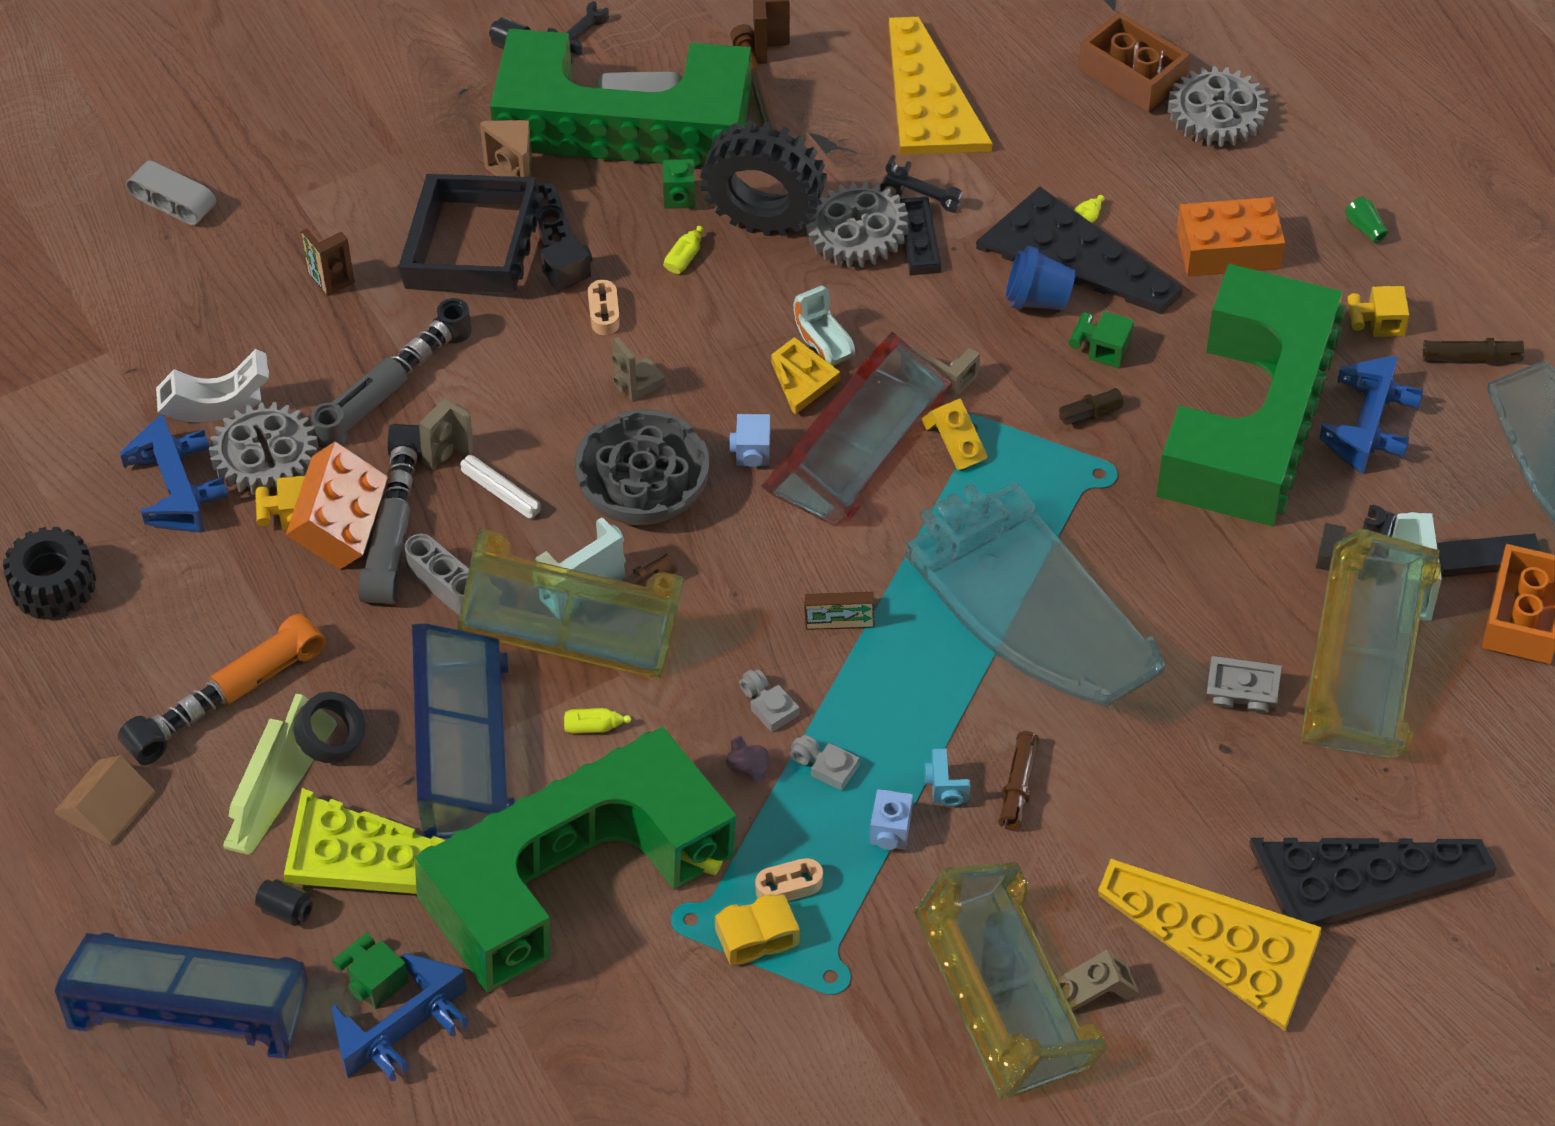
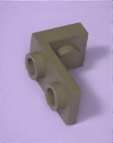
M620 337L613 339L611 359L614 364L615 374L612 378L619 392H624L633 402L666 386L664 375L649 357L635 363L634 355Z
M911 344L904 348V368L911 375L920 377L934 385L939 391L946 392L954 398H957L979 375L980 353L970 347L961 357H955L950 366Z
M1108 949L1046 985V990L1054 1010L1060 1017L1068 1015L1108 991L1116 993L1126 1001L1139 994L1127 963Z

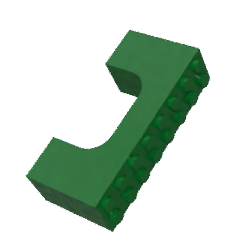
M508 29L490 105L491 120H529L532 153L659 164H663V160L694 159V166L703 167L714 139H717L720 131L725 129L729 132L731 125L738 123L741 128H744L746 125L752 92L751 47L690 43L685 72L681 81L665 91L642 92L583 87L572 83L569 33Z
M1228 264L1212 309L1206 353L1256 365L1271 376L1272 382L1264 405L1257 412L1246 417L1230 418L1179 405L1162 452L1156 497L1274 527L1277 514L1284 515L1289 496L1284 494H1288L1289 490L1293 488L1296 471L1292 469H1296V466L1300 465L1304 446L1300 444H1304V441H1307L1312 422L1307 420H1311L1312 416L1315 417L1320 398L1315 397V395L1319 396V393L1323 392L1327 374L1322 372L1330 369L1334 350H1331L1330 347L1334 348L1339 342L1342 327L1336 326V324H1342L1346 305L1340 304L1343 291Z
M662 726L652 732L641 734L635 741L622 748L618 747L611 750L605 757L591 764L582 765L571 775L561 780L550 782L544 789L535 794L518 799L514 805L499 813L489 814L480 823L468 829L457 831L444 842L422 850L419 855L414 857L417 899L488 993L550 958V917L526 887L528 882L600 843L622 841L630 843L643 851L674 890L705 873L703 868L681 860L682 851H685L694 863L704 862L708 858L722 861L723 863L734 857L736 814Z

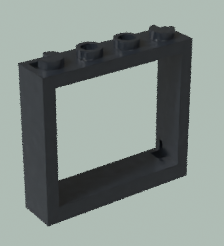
M426 174L398 266L405 289L515 293L518 280L523 279L525 256L530 254L531 233H535L537 229L536 215L538 209L543 207L544 197L543 193H539L536 178ZM443 202L521 205L504 267L425 264Z

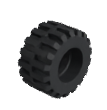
M42 527L39 528L38 532L32 533V531L25 533V538L23 539L17 538L13 542L14 548H8L6 551L7 558L3 559V572L12 600L23 613L27 614L30 612L32 617L38 619L42 615L46 619H54L56 615H60L62 618L68 616L67 612L71 610L74 612L81 609V603H87L90 600L89 593H93L96 587L94 582L96 581V575L87 545L84 544V540L79 535L75 536L73 531L67 529L62 532L61 527H53L52 530ZM50 570H60L49 576H40Z

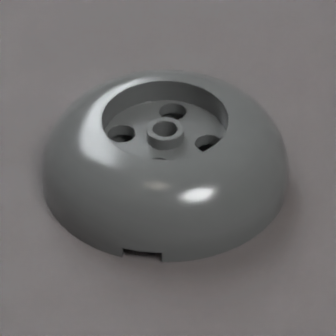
M631 410L618 413L616 419L603 425L599 422L588 431L576 452L575 472L582 494L598 512L612 520L625 524L653 525L677 517L696 502L708 479L709 453L705 441L700 439L693 431V426L685 420L657 410ZM660 463L666 466L667 469H659L656 466Z

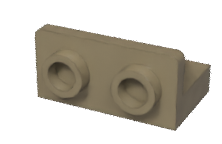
M444 398L419 423L422 464L432 470L442 461L448 460L453 450L466 457L473 454L470 413L463 406L455 405Z

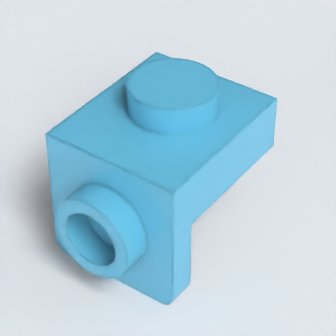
M947 748L932 749L931 763H925L924 772L925 784H932L933 804L957 806L961 803H968L971 788L970 780H949Z

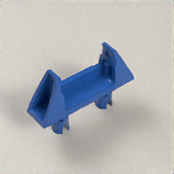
M1396 356L1340 367L1337 383L1353 386L1355 390L1367 395H1365L1356 427L1347 425L1338 427L1324 422L1321 425L1319 438L1361 474H1365L1371 452L1374 453L1375 450H1382L1385 453L1401 456V458L1405 456L1409 437L1391 433L1387 434L1380 431L1381 427L1379 425L1385 405H1389L1390 402H1397L1418 410L1424 389L1406 385L1401 386L1395 383L1394 374L1398 361Z
M160 415L120 452L124 468L138 463L145 465L157 462L168 493L171 494V496L159 500L156 505L140 509L144 525L202 533L205 531L199 510L200 505L205 502L229 497L223 477L205 482L199 486H193L192 483L189 484L181 463L182 457L186 454L209 450L210 446L204 429L187 434L185 437L175 438L174 435L171 436L164 415Z
M404 953L401 955V958L406 963L407 971L414 977L416 983L423 991L367 1032H364L349 1016L346 1017L338 1006L334 1004L332 1011L346 1077L349 1078L373 1060L390 1081L397 1080L393 1066L405 1074L409 1064L391 1046L431 1016L435 1017L450 1036H456L454 1023L464 1030L469 1020L451 1003L467 990L464 971L452 965Z

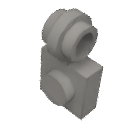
M749 670L743 674V679L739 681L742 691L749 698L757 697L750 702L751 711L771 733L800 715V707L779 684L766 691L769 684L765 675L760 670Z
M802 735L800 738H796L791 744L790 755L793 760L801 765H807L809 762L813 763L814 765L811 768L812 777L842 791L860 766V758L830 743L821 753L818 751L819 744L812 737Z

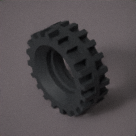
M747 121L744 128L735 123L731 125L729 132L723 129L719 132L717 139H714L700 174V178L703 179L700 188L701 191L708 192L705 198L706 202L717 205L715 213L719 216L726 214L731 218L730 224L734 226L738 223L746 225V231L753 233L755 228L763 230L764 236H771L773 230H778L780 235L783 236L788 235L790 227L797 232L802 229L804 223L809 224L812 220L827 179V173H822L825 164L823 160H815L818 151L814 147L807 149L804 146L805 138L800 135L796 139L788 135L790 129L786 127L778 131L772 129V123L764 122L763 127H756L754 121ZM756 170L769 174L783 184L788 194H770L752 188L738 178L735 172Z

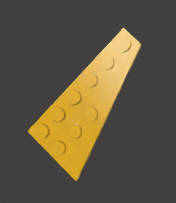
M889 18L900 155L992 152V141L920 18Z
M1110 859L1098 889L1099 897L1283 1031H1286L1318 944L1321 927Z

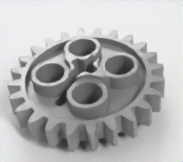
M1213 66L1212 72H1207L1204 67H1201L1199 75L1191 70L1189 71V78L1181 76L1180 82L1174 83L1173 91H1170L1168 113H1171L1170 121L1176 122V130L1185 129V137L1193 134L1196 135V143L1202 139H1207V146H1210L1213 141H1218L1220 147H1223L1224 141H1229L1230 144L1235 146L1237 138L1247 142L1248 135L1255 137L1257 129H1263L1268 113V100L1265 99L1266 92L1263 90L1259 91V82L1251 84L1252 76L1249 75L1241 78L1240 70L1230 74L1229 67H1226L1223 72H1219L1216 66Z
M852 182L850 189H846L841 184L837 193L830 189L827 190L828 198H820L812 220L809 224H806L809 242L811 246H815V253L823 252L825 261L834 257L835 265L845 260L847 267L850 268L854 261H858L860 267H864L865 260H870L875 265L876 257L878 256L885 260L888 259V250L896 253L898 251L897 244L905 243L904 235L908 234L909 221L905 203H900L899 195L891 196L890 188L881 192L880 184H876L870 189L868 188V182H864L861 188H857L855 182Z
M263 402L259 403L258 410H253L250 405H246V413L242 414L234 410L235 419L232 420L224 417V427H215L216 436L210 438L212 447H209L213 469L217 470L218 478H226L228 487L237 483L238 492H242L248 486L252 495L255 494V490L258 487H266L269 489V492L270 487L275 486L277 489V478L305 476L304 469L308 470L312 456L317 453L316 449H319L315 429L313 426H310L309 418H302L300 410L291 413L289 405L278 410L276 402H273L269 409H265ZM254 429H259L262 434L273 468L268 467L261 443L258 442L257 433Z

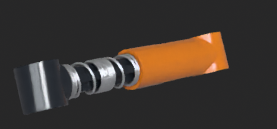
M301 613L294 614L281 624L277 634L208 677L209 682L205 684L203 690H194L192 695L188 694L177 701L175 708L168 707L166 713L162 716L157 714L148 719L144 716H135L129 719L120 728L118 740L139 764L149 765L163 755L167 748V740L172 738V733L177 735V730L184 725L190 726V723H196V721L205 717V712L213 708L216 710L215 705L218 703L225 704L226 706L230 705L296 661L306 662L314 659L323 650L326 638L305 615Z

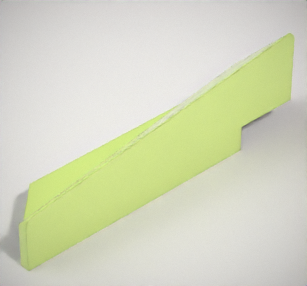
M295 694L285 723L269 719L230 804L228 817L235 820L224 841V849L247 855L253 854L314 760L303 753L296 743L293 732L295 717L309 700L305 696ZM322 709L314 712L310 719L313 732L321 741L326 743L337 726L336 721Z

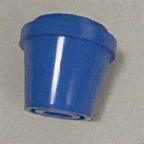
M1027 246L1024 251L1019 250L1006 288L1005 298L1010 301V308L1021 310L1023 307L1064 311L1073 288L1075 269H1071L1039 253L1038 248Z

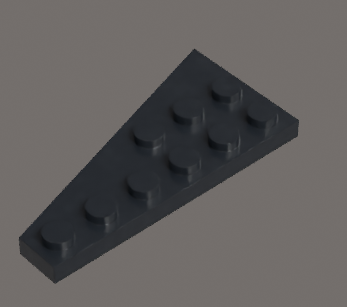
M1038 187L976 241V249L987 252L989 249L1002 254L1003 259L1012 262L1015 260L1019 250L1024 251L1027 246L1038 248L1039 253L1071 269H1075L1074 284L1078 285L1082 282L1094 286V291L1106 294L1107 291L1124 297L1125 302L1162 314L1182 296L1183 287L1042 187Z
M1251 838L1249 844L1282 914L1319 927L1495 876L1497 869L1482 839H1437L1434 843L1413 842V838H1399L1398 842H1379V838H1322L1319 842H1298V838H1284L1283 842H1264V838Z

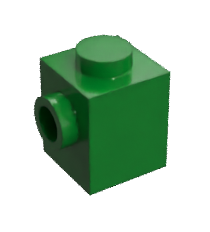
M694 159L663 160L664 209L695 208Z

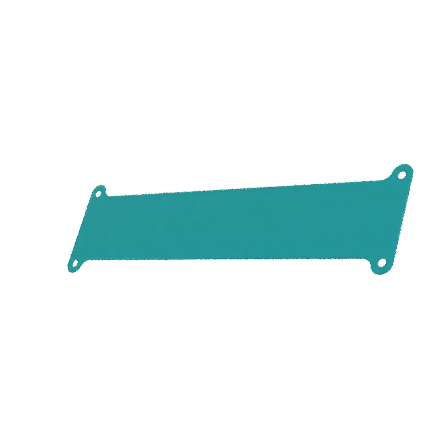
M968 414L972 423L978 427L976 432L986 451L987 459L961 471L955 468L874 610L875 627L864 628L804 734L817 741L819 752L822 753L828 743L859 757L860 766L844 789L840 791L811 776L813 763L809 762L807 765H801L791 757L713 895L703 902L683 903L672 912L671 925L678 934L724 952L715 930V916L730 905L742 906L753 904L758 899L756 896L755 880L760 871L799 859H813L823 869L821 889L813 895L788 901L800 929V944L781 953L763 955L748 963L824 994H838L848 987L851 974L849 968L838 956V947L890 851L879 846L870 845V824L877 789L913 794V808L925 786L924 767L925 763H931L932 749H944L1080 495L1087 489L1106 488L1116 481L1118 473L1115 466L1110 462L982 416ZM1095 469H1103L1106 472V476L1102 479H1097L1093 476V471ZM807 873L801 874V877H804L806 881L812 880V877H809ZM773 882L766 883V886H769L771 891L777 890V886H774ZM693 913L698 917V922L692 926L686 925L683 920L684 916ZM826 971H835L838 975L837 980L833 983L826 982L823 979V974Z

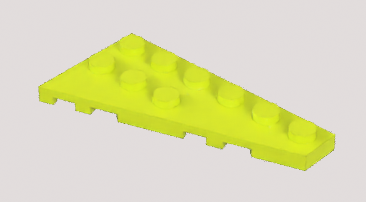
M302 788L284 871V881L288 884L417 894L414 857L419 855L425 848L436 846L445 840L435 836L431 839L416 834L413 828L367 811L361 813L344 808L342 802L330 799L329 802L314 797L312 791Z

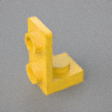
M961 398L930 411L921 419L927 431L935 427L938 428L958 471L987 459L986 451Z

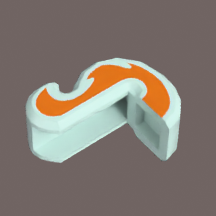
M821 285L797 295L793 304L797 327L804 341L809 346L815 348L818 355L832 366L853 358L855 347L852 338L829 311L831 306L829 289Z

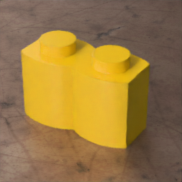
M763 895L751 905H730L715 916V930L730 965L745 964L763 955L781 953L800 944V929L785 895Z

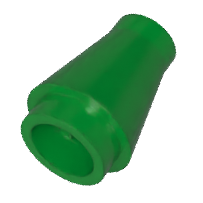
M1361 196L1346 207L1347 221L1369 237L1373 243L1376 244L1382 241L1388 235L1389 231L1384 226L1372 200H1367L1364 196Z

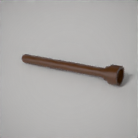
M747 24L738 25L730 32L733 46L751 47V85L763 124L764 122L772 123V129L778 130L753 51L755 44L754 30Z

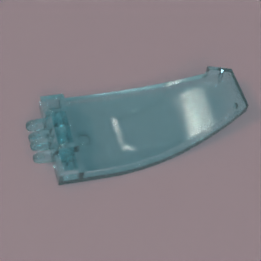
M1016 481L994 494L989 493L985 496L974 485L969 484L963 488L964 495L970 504L967 505L956 493L949 495L948 500H940L937 502L936 507L941 517H943L941 521L928 508L921 511V520L929 531L907 543L905 557L955 617L978 640L1007 663L1027 676L1033 677L1054 689L1107 707L1163 674L1165 664L1153 636L1151 635L1145 639L1036 513V504Z

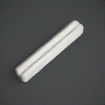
M468 455L461 461L460 465L463 473L527 518L533 519L540 513L541 504L539 501L475 456Z

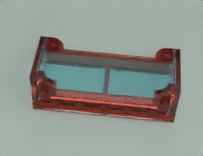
M892 331L866 357L761 487L772 496L833 526L843 517L849 521L861 507L857 503L861 493L930 408L934 410L940 407L948 398L944 392L951 382Z

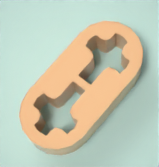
M597 280L588 287L591 327L595 333L607 336L615 333L620 326L617 289L611 281ZM605 294L606 301H600L599 295ZM601 314H608L609 321H602Z
M809 858L766 868L760 871L756 877V896L759 898L767 894L785 895L787 901H792L813 895L822 887L823 869L817 861ZM807 873L809 877H812V880L806 881L804 877H801V874ZM773 882V885L777 886V890L771 891L770 887L766 886V883Z

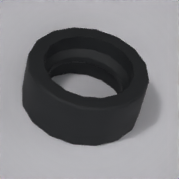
M330 691L315 695L303 705L295 717L293 732L296 743L303 753L315 761L332 763L341 761L358 747L364 737L366 724L362 711L352 699L344 694ZM319 709H326L338 714L347 726L348 737L345 742L339 746H333L321 741L313 732L310 722L314 712Z

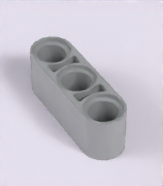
M676 72L604 73L597 78L596 88L661 92L677 85L683 77Z
M146 161L126 181L128 191L136 199L192 226L196 225L217 204L214 194L207 187L154 161Z
M426 534L411 536L405 543L410 574L456 614L462 617H472L479 614L484 604L481 582L478 576L432 537Z

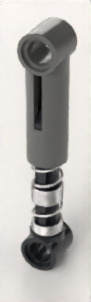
M450 298L441 302L437 308V317L428 326L427 332H420L418 337H414L404 348L399 350L397 357H385L332 403H323L315 407L311 413V420L318 445L323 448L333 442L343 445L347 440V432L405 384L408 379L406 373H413L412 368L414 366H421L432 357L433 350L437 347L442 348V344H447L448 342L460 343L467 340L472 331L468 304L458 298Z
M391 424L389 427L388 455L390 456L389 463L391 467L387 472L388 478L385 492L383 493V500L380 501L375 516L365 569L362 568L360 573V602L396 604L399 590L398 574L411 510L406 502V497L410 496L413 482L411 474L415 471L413 466L419 458H422L419 425Z

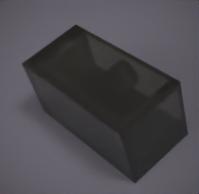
M1325 523L1316 564L1317 569L1337 573L1346 527Z

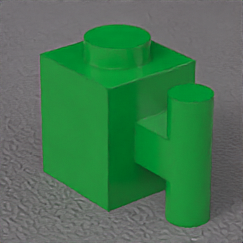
M1104 311L1096 326L1092 325L1094 318L1090 313H1082L1068 342L1069 345L1074 349H1079L1083 341L1089 342V360L1120 369L1132 343L1135 320Z
M367 932L332 960L333 965L340 972L347 967L350 980L348 988L354 997L360 1002L366 1000L374 1009L378 1008L409 982L406 963L381 940L375 944L374 939Z

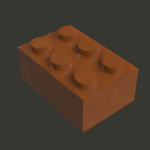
M1119 11L1080 42L1078 69L1149 113L1169 96L1170 91H1173V84L1179 83L1181 76H1188L1190 54Z

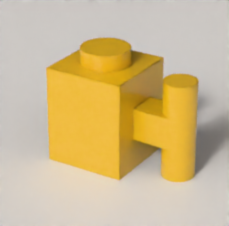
M1404 286L1372 287L1369 303H1361L1359 294L1353 293L1348 296L1353 330H1363L1365 328L1364 321H1370L1372 337L1405 336L1409 310Z
M305 476L277 478L276 496H269V489L266 487H258L255 490L256 519L259 526L269 525L270 515L279 514L282 531L288 529Z

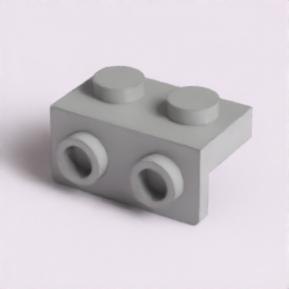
M1211 656L1206 699L1213 700L1212 705L1218 707L1233 708L1234 703L1248 705L1249 711L1268 713L1269 708L1276 709L1282 666Z

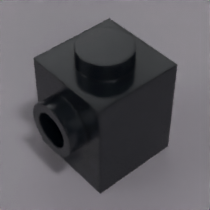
M574 235L540 250L542 272L558 292L591 277L590 263L593 261L592 254L586 245H581Z

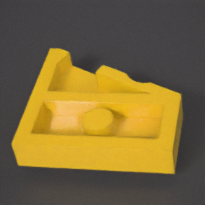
M795 337L771 354L772 366L794 414L800 412L840 381V371Z

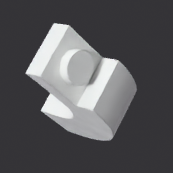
M255 349L234 371L218 378H197L174 369L156 387L158 413L176 420L195 423L223 420L224 417L234 418V410L242 414L245 413L246 405H250L253 408L261 402L260 386L265 385L269 378L266 353Z

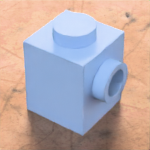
M737 414L736 433L730 432V452H736L737 466H770V414Z
M877 789L870 824V845L879 846L886 850L906 849L912 817L913 794Z

